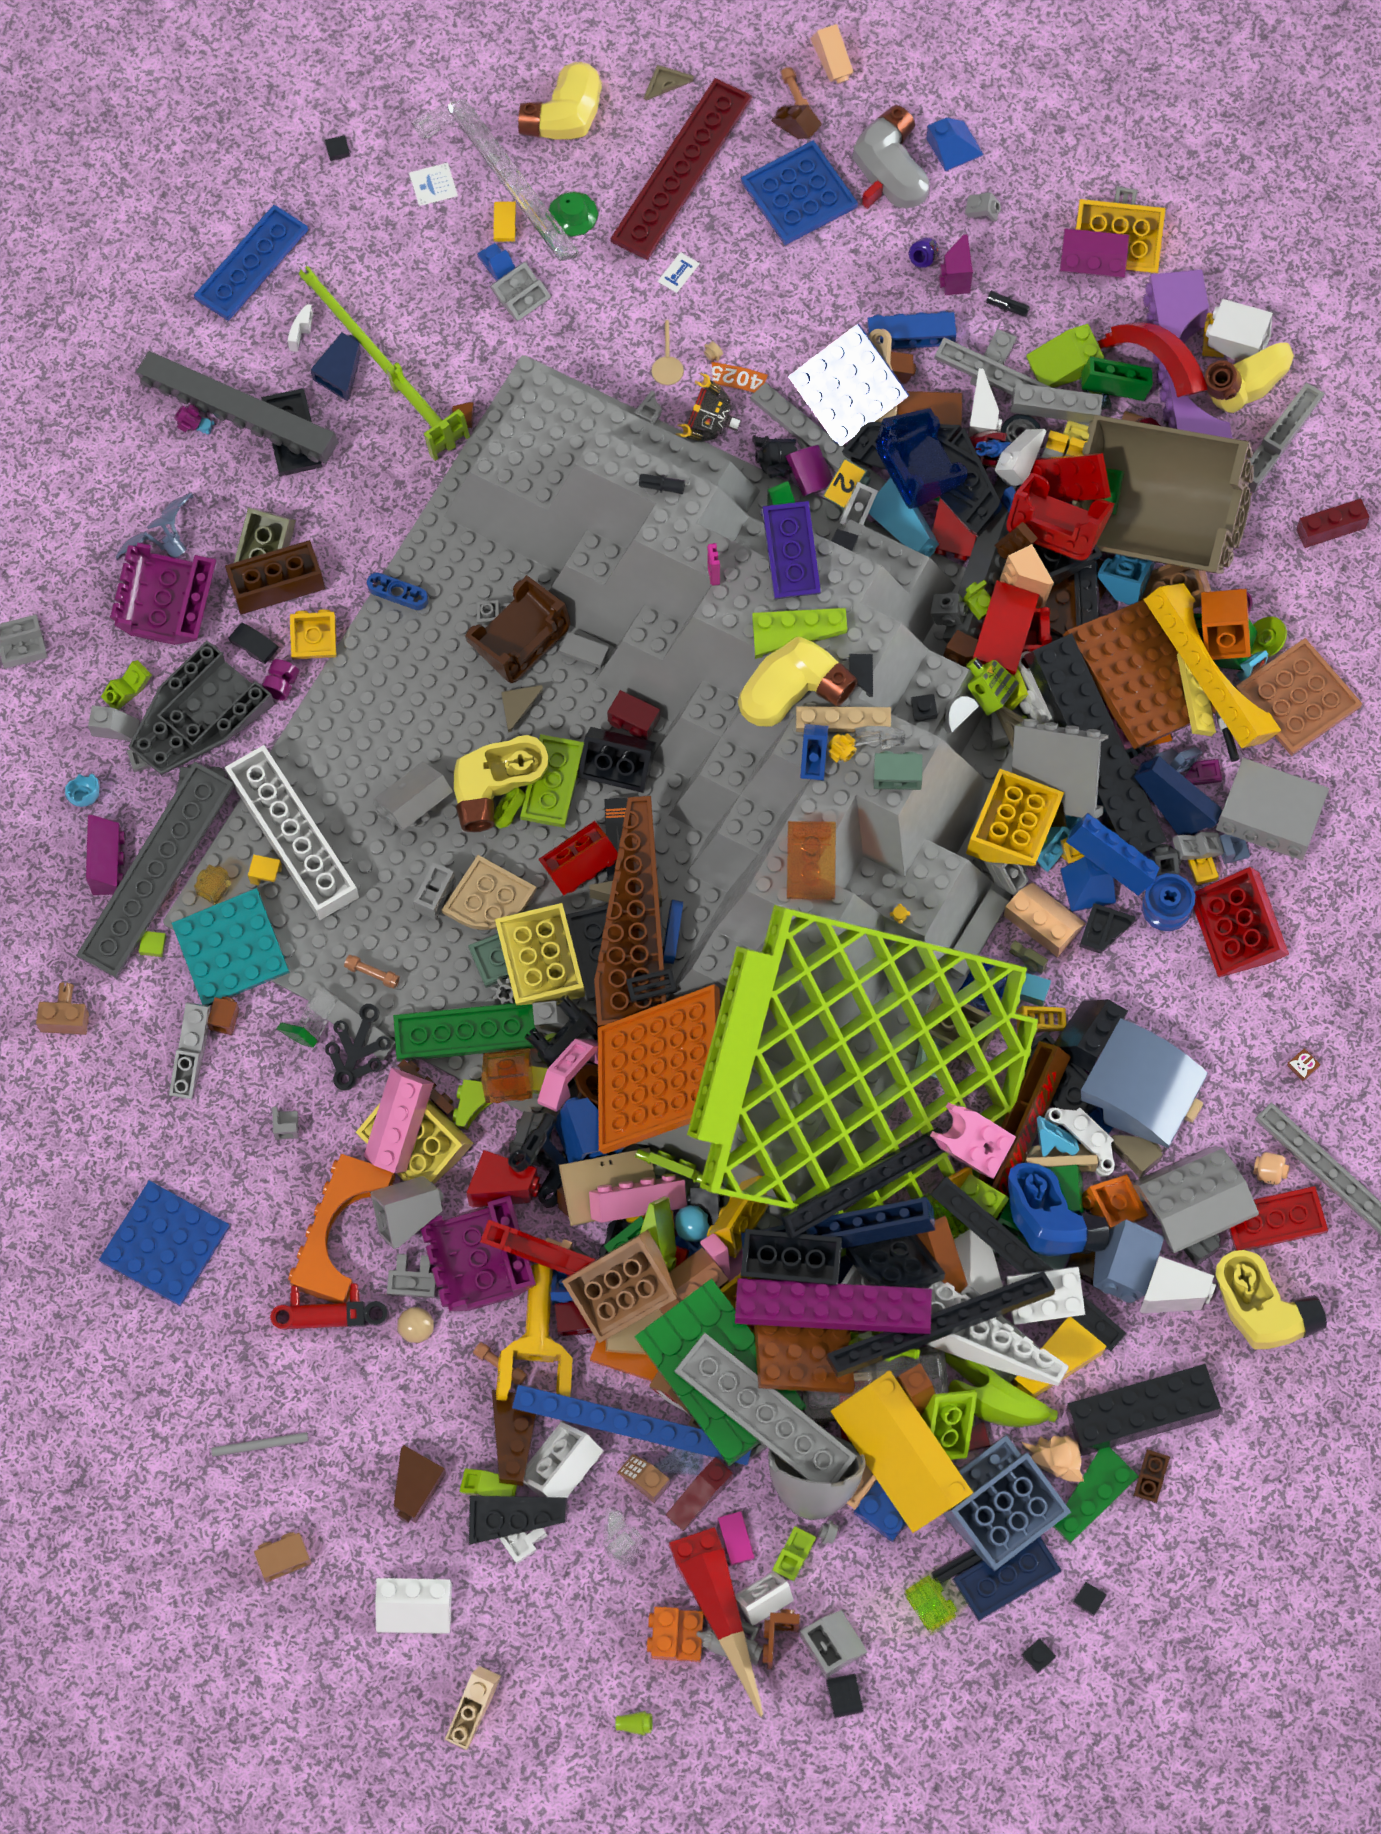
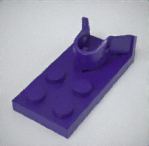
M809 501L763 506L761 516H763L774 600L821 594Z

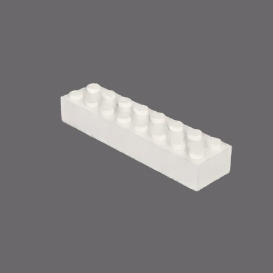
M265 745L225 767L228 779L234 782L235 790L319 921L359 898L357 887Z

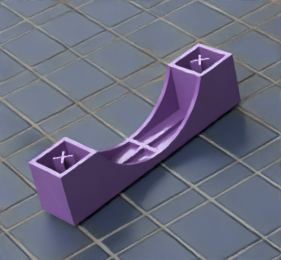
M1202 269L1150 274L1149 283H1146L1145 286L1146 294L1143 295L1144 307H1148L1149 310L1146 316L1147 323L1167 329L1185 343L1195 333L1204 329L1209 309ZM1153 354L1154 364H1158L1159 368L1156 371L1157 382L1162 385L1160 401L1165 402L1163 418L1164 422L1168 421L1169 428L1233 439L1229 422L1219 420L1204 412L1188 396L1177 398L1174 384L1167 369L1158 357Z

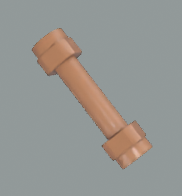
M791 67L784 68L781 71L784 84H788L794 97L795 105H809L807 99H803L797 86L794 70Z
M350 954L345 960L344 967L352 972L358 970L383 981L384 986L395 989L398 985L400 976L391 971L383 972L361 962L359 957Z
M480 1342L474 1349L473 1354L481 1361L485 1359L498 1368L499 1357L491 1352L489 1346ZM512 1367L511 1382L517 1386L522 1385L527 1378V1374L518 1367L516 1369Z

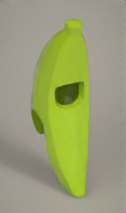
M937 1349V1354L948 1365L975 1386H970L959 1380H952L947 1388L948 1393L976 1390L975 1416L997 1425L1017 1428L1035 1426L1046 1421L1053 1423L1056 1421L1058 1411L1051 1409L1041 1401L1008 1383L987 1366Z

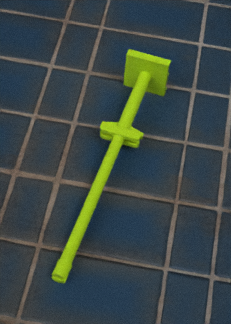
M305 266L307 274L302 269L299 271V276L316 292L388 375L392 389L395 392L400 391L432 427L423 434L429 454L434 461L438 460L437 454L445 448L448 451L456 447L455 441L461 437L470 438L465 416L460 409L442 420L404 377L400 364L396 362L392 365L318 280L314 272L308 266Z

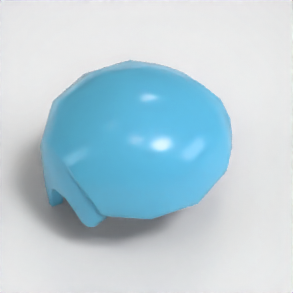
M79 774L65 786L66 799L78 807L92 805L99 797V781L94 774H90L89 777Z
M688 1205L681 1208L675 1217V1229L680 1238L692 1242H701L707 1238V1232L710 1227L707 1221L708 1214L704 1213L699 1206Z

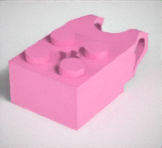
M948 1102L946 1108L953 1117L952 1127L943 1134L932 1131L930 1136L936 1141L940 1149L975 1171L994 1179L1016 1137L979 1113Z

